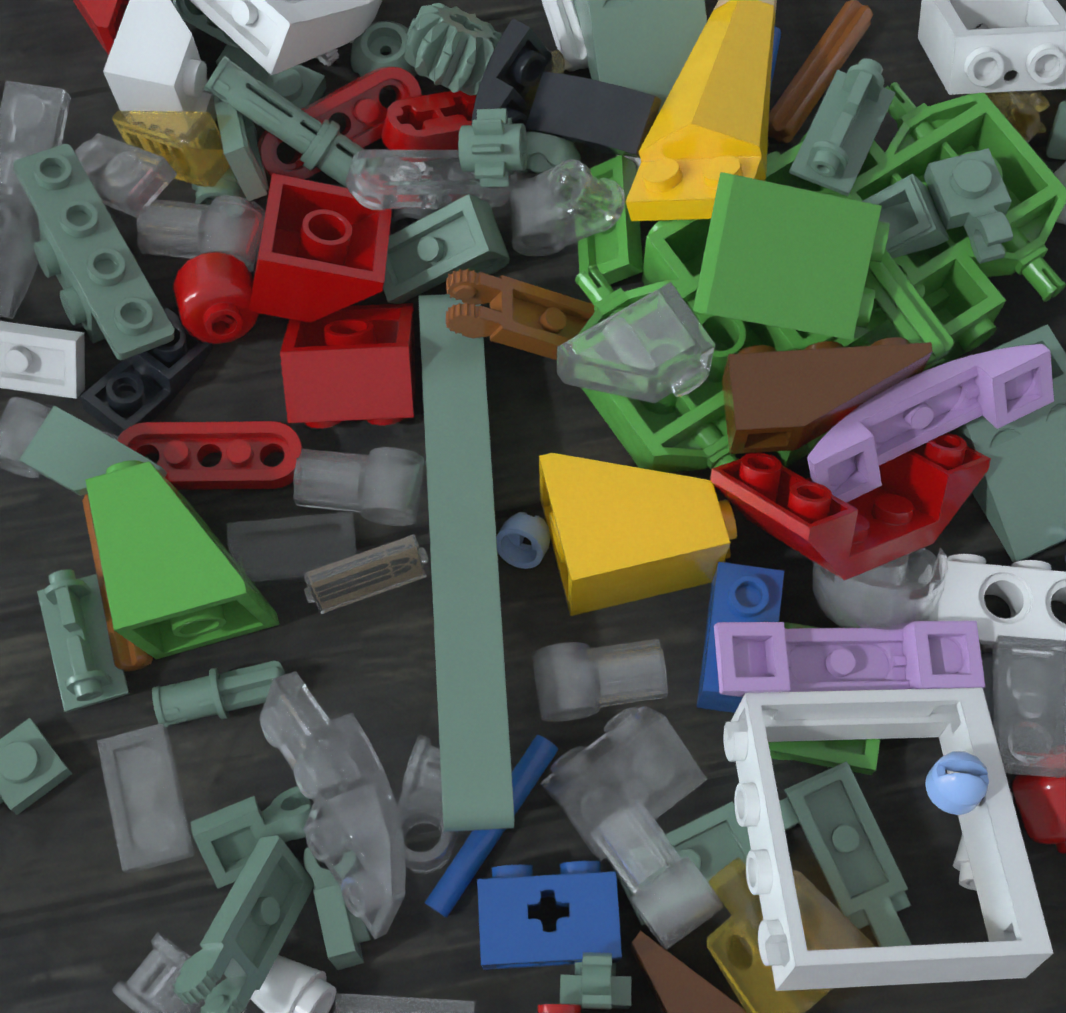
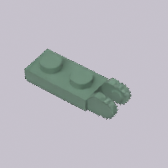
M279 835L261 837L201 941L200 946L202 949L185 961L179 971L181 974L175 978L176 983L173 984L175 987L173 991L185 1005L187 1003L192 1005L195 1002L198 1004L200 1000L205 999V1005L201 1007L200 1013H241L246 1008L254 991L260 990L314 887L311 876ZM224 974L227 978L218 985H216V982L220 980L222 975Z

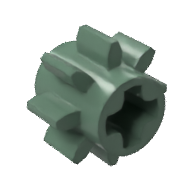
M507 108L477 109V120H473L472 125H462L459 131L458 149L462 171L475 172L474 176L475 179L480 180V187L510 186V175H514V171H524L527 166L528 142L525 125L523 123L512 124V118H507Z

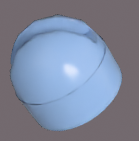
M519 512L505 521L496 536L498 554L515 567L524 569L536 567L540 564L549 548L551 535L548 525L543 518L537 515L532 517L525 512ZM524 537L531 541V545L523 544Z
M953 751L937 760L926 776L925 786L929 798L938 808L950 814L962 815L974 810L985 797L989 779L986 766L977 756L965 751ZM945 770L958 773L945 774Z

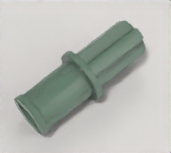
M270 661L220 673L216 667L209 670V676L162 687H153L152 700L158 723L164 729L170 725L218 714L221 720L227 719L229 711L282 699L287 695V680L284 669L278 661Z

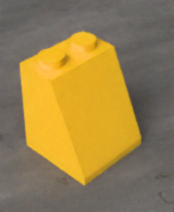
M556 453L539 456L540 501L546 524L549 527L550 539L570 616L711 583L718 562H725L726 558H730V540L737 538L734 514L728 500L718 501L714 485L710 480Z

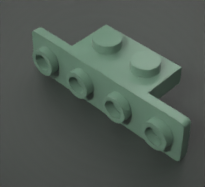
M62 144L15 160V175L38 215L41 241L33 244L37 260L46 277L49 278L56 275L63 288L59 292L60 299L70 322L73 325L82 323L92 343L106 339L114 355L119 360H125L171 342L174 339V328L72 147L69 144Z

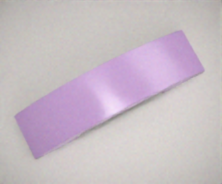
M1043 344L996 349L944 363L895 384L846 415L817 443L807 457L812 482L826 486L831 490L832 495L847 503L882 486L879 465L980 416L985 417L995 428L999 429L1054 402L1050 350Z
M913 621L903 628L785 629L784 622H722L714 625L719 692L723 695L743 697L745 693L985 688L977 621Z

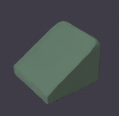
M914 174L862 201L882 206L879 221L890 223L885 249L892 258L931 248L949 240L927 187Z

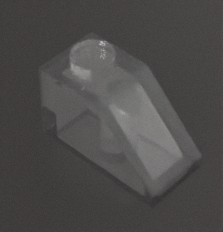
M670 282L558 346L557 374L564 384L656 403L671 393H674L676 397L684 396L695 390L707 379L715 343Z

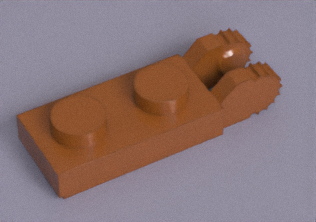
M459 269V271H453L452 274H448V278H446V290L450 298L462 300L465 303L453 304L452 307H448V311H446V328H450V331H454L455 334L461 333L462 336L472 339L490 336V341L572 365L573 343L582 328L594 314L593 304L504 275L498 278L482 272L476 273L475 270ZM490 303V308L484 306H475L479 304Z

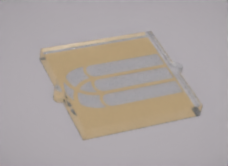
M415 534L303 573L307 584L304 592L308 603L315 602L320 613L323 614L425 578L426 574L423 564L428 562L429 559L425 548H419Z

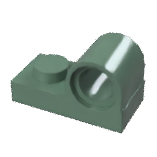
M468 194L390 235L383 286L387 301L394 304H402L445 282L448 274H452L453 271H459V269L475 270L476 273L482 272L490 275L504 268L509 263L510 258L490 204Z

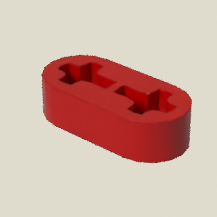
M448 91L393 102L388 107L381 138L384 145L398 156L409 159L459 151V131L462 125H471L477 95H468L463 91L454 93Z

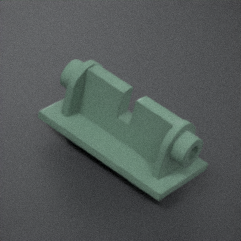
M862 59L858 64L851 66L847 73L840 70L836 71L791 166L790 174L849 196L896 93L883 88L884 78L881 75L883 68L878 62L872 59Z
M70 569L50 574L48 577L50 585L45 589L37 591L64 712H71L130 694L124 670L118 669L114 665L97 574L76 579L75 571Z

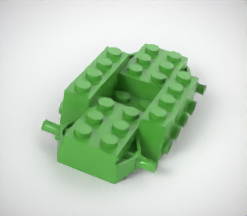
M894 82L890 88L889 86L885 88L896 92L887 112L898 124V132L885 153L873 141L849 196L789 173L807 133L798 145L785 153L780 154L776 151L767 155L765 181L863 201L911 174H914L928 189L924 175L929 163L989 148L1012 200L1005 216L1011 226L1013 238L1011 241L1001 243L1006 253L1004 258L979 264L974 256L970 239L964 226L946 230L949 240L937 246L893 258L954 339L955 345L952 350L941 360L925 366L923 370L925 371L956 360L966 352L972 351L989 339L997 328L993 322L1006 300L987 277L1012 275L1015 272L1019 275L1023 274L1044 302L1049 301L1051 297L1054 298L1066 287V283L1059 278L1043 259L1048 250L1044 244L1066 203V188L985 93L968 94L931 106L923 103L916 107L900 88V85ZM711 219L659 220L646 236L642 282L645 286L625 292L621 288L614 291L599 271L597 265L589 266L588 274L585 269L582 270L575 278L576 284L580 286L592 302L595 311L573 343L572 366L576 370L575 380L637 466L643 469L666 473L701 470L708 467L712 470V468L739 459L736 454H729L722 385L728 354H738L742 349L756 345L772 346L777 351L804 350L811 344L824 341L838 342L843 347L871 346L874 342L885 338L902 337L875 301L868 327L856 326L853 340L693 312ZM828 432L797 450L773 451L771 454L778 458L782 465L787 468L811 453L817 443Z

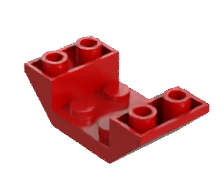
M945 433L879 465L882 486L847 503L832 495L831 490L826 486L812 482L811 477L805 479L784 467L778 458L760 452L749 453L741 459L712 468L710 481L750 522L845 581L933 544L987 473L991 458L968 447L963 438L951 433Z

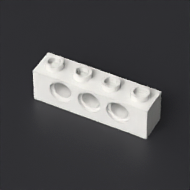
M951 555L946 560H939L927 577L925 621H977L981 653H1026L1066 657V624L1059 621L1051 610V601H1059L1066 604V572L1053 571L1049 563L1037 560H1023L1014 562L1011 566L986 564V559L978 555ZM984 595H996L1002 598L1010 608L1011 618L1004 619L993 615L985 605Z

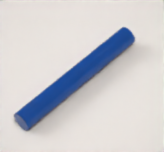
M536 735L512 771L514 816L559 750L552 742L540 735ZM506 829L472 831L424 903L447 918Z

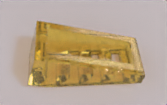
M117 111L112 117L140 167L202 187L215 186L230 168L224 155L220 132L210 112Z

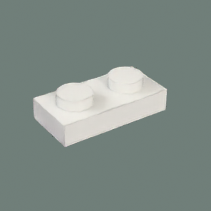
M0 321V388L77 399L85 390L84 332Z

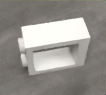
M1057 0L921 1L918 40L949 95L1066 89V12ZM1008 71H1017L1014 79L1004 80V76Z

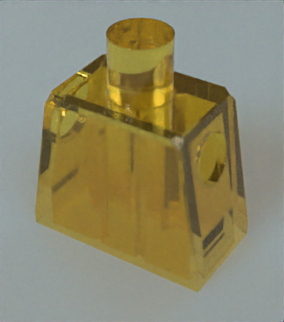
M740 857L726 865L707 882L732 915L707 937V948L746 1013H805L833 989L776 991L772 966H765L759 952L758 931L759 925L763 921L759 895H753L749 890L746 865ZM792 870L807 951L875 947L801 872Z

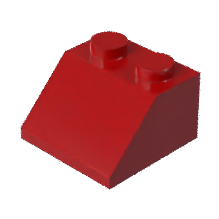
M272 173L249 312L311 323L382 292L385 280L393 197Z
M413 303L348 306L311 323L293 319L289 320L280 351L288 423L304 422L305 425L312 428H328L347 420H367V422L374 425H391L400 422L403 418L414 417L416 368Z

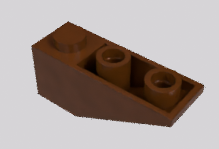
M892 337L876 341L871 346L843 347L838 342L824 341L811 344L804 350L777 351L772 346L756 345L744 348L738 354H728L722 385L729 454L799 449L828 432L846 415L872 397L907 378L923 372L933 352L932 343H910L905 338Z

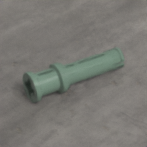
M226 56L222 58L203 88L301 153L302 155L299 160L304 162V167L310 171L317 167L346 188L362 191L382 159L383 154L376 149L369 153L340 133V125L335 121L329 122L325 119L323 123L319 122L278 92L231 62Z

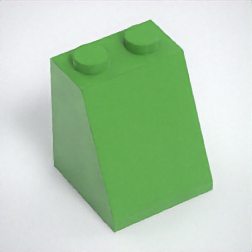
M720 172L693 312L853 340L856 326L868 327L873 309L875 289L865 287L870 261L881 262L887 244L890 223L879 221L882 206Z
M136 460L119 462L108 467L106 474L85 479L114 631L153 658L160 659L279 625L277 612L187 499L150 461L145 463Z

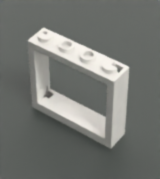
M983 688L763 692L744 694L731 722L725 723L723 742L728 761H736L739 784L735 790V814L738 824L748 829L751 850L748 852L746 859L747 883L750 892L753 895H759L763 921H761L758 931L759 952L765 966H772L776 991L1026 978L1053 954ZM939 737L943 756L953 751H965L977 756L987 768L989 779L987 793L974 810L967 814L958 815L989 942L807 951L768 742ZM947 770V773H948V774L958 773V772H953V771H948V770Z

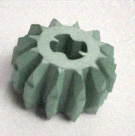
M442 3L421 6L417 17L413 18L407 32L408 38L404 48V58L410 66L415 67L418 75L428 77L434 81L435 85L448 87L453 93L461 90L468 95H477L485 69L502 35L494 30L491 23L481 21L476 17L475 13H466L457 6L449 8Z

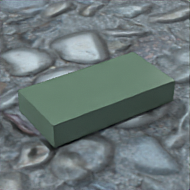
M213 94L224 155L247 201L249 202L267 195L269 186L258 149L259 140L253 121Z

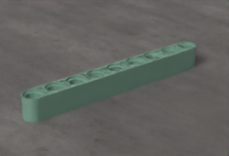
M449 294L419 295L444 832L514 828V804L483 337L472 339L462 336L461 333L455 334L454 331H450V328H446V311H448V307H452L453 304H465L462 300L450 298Z

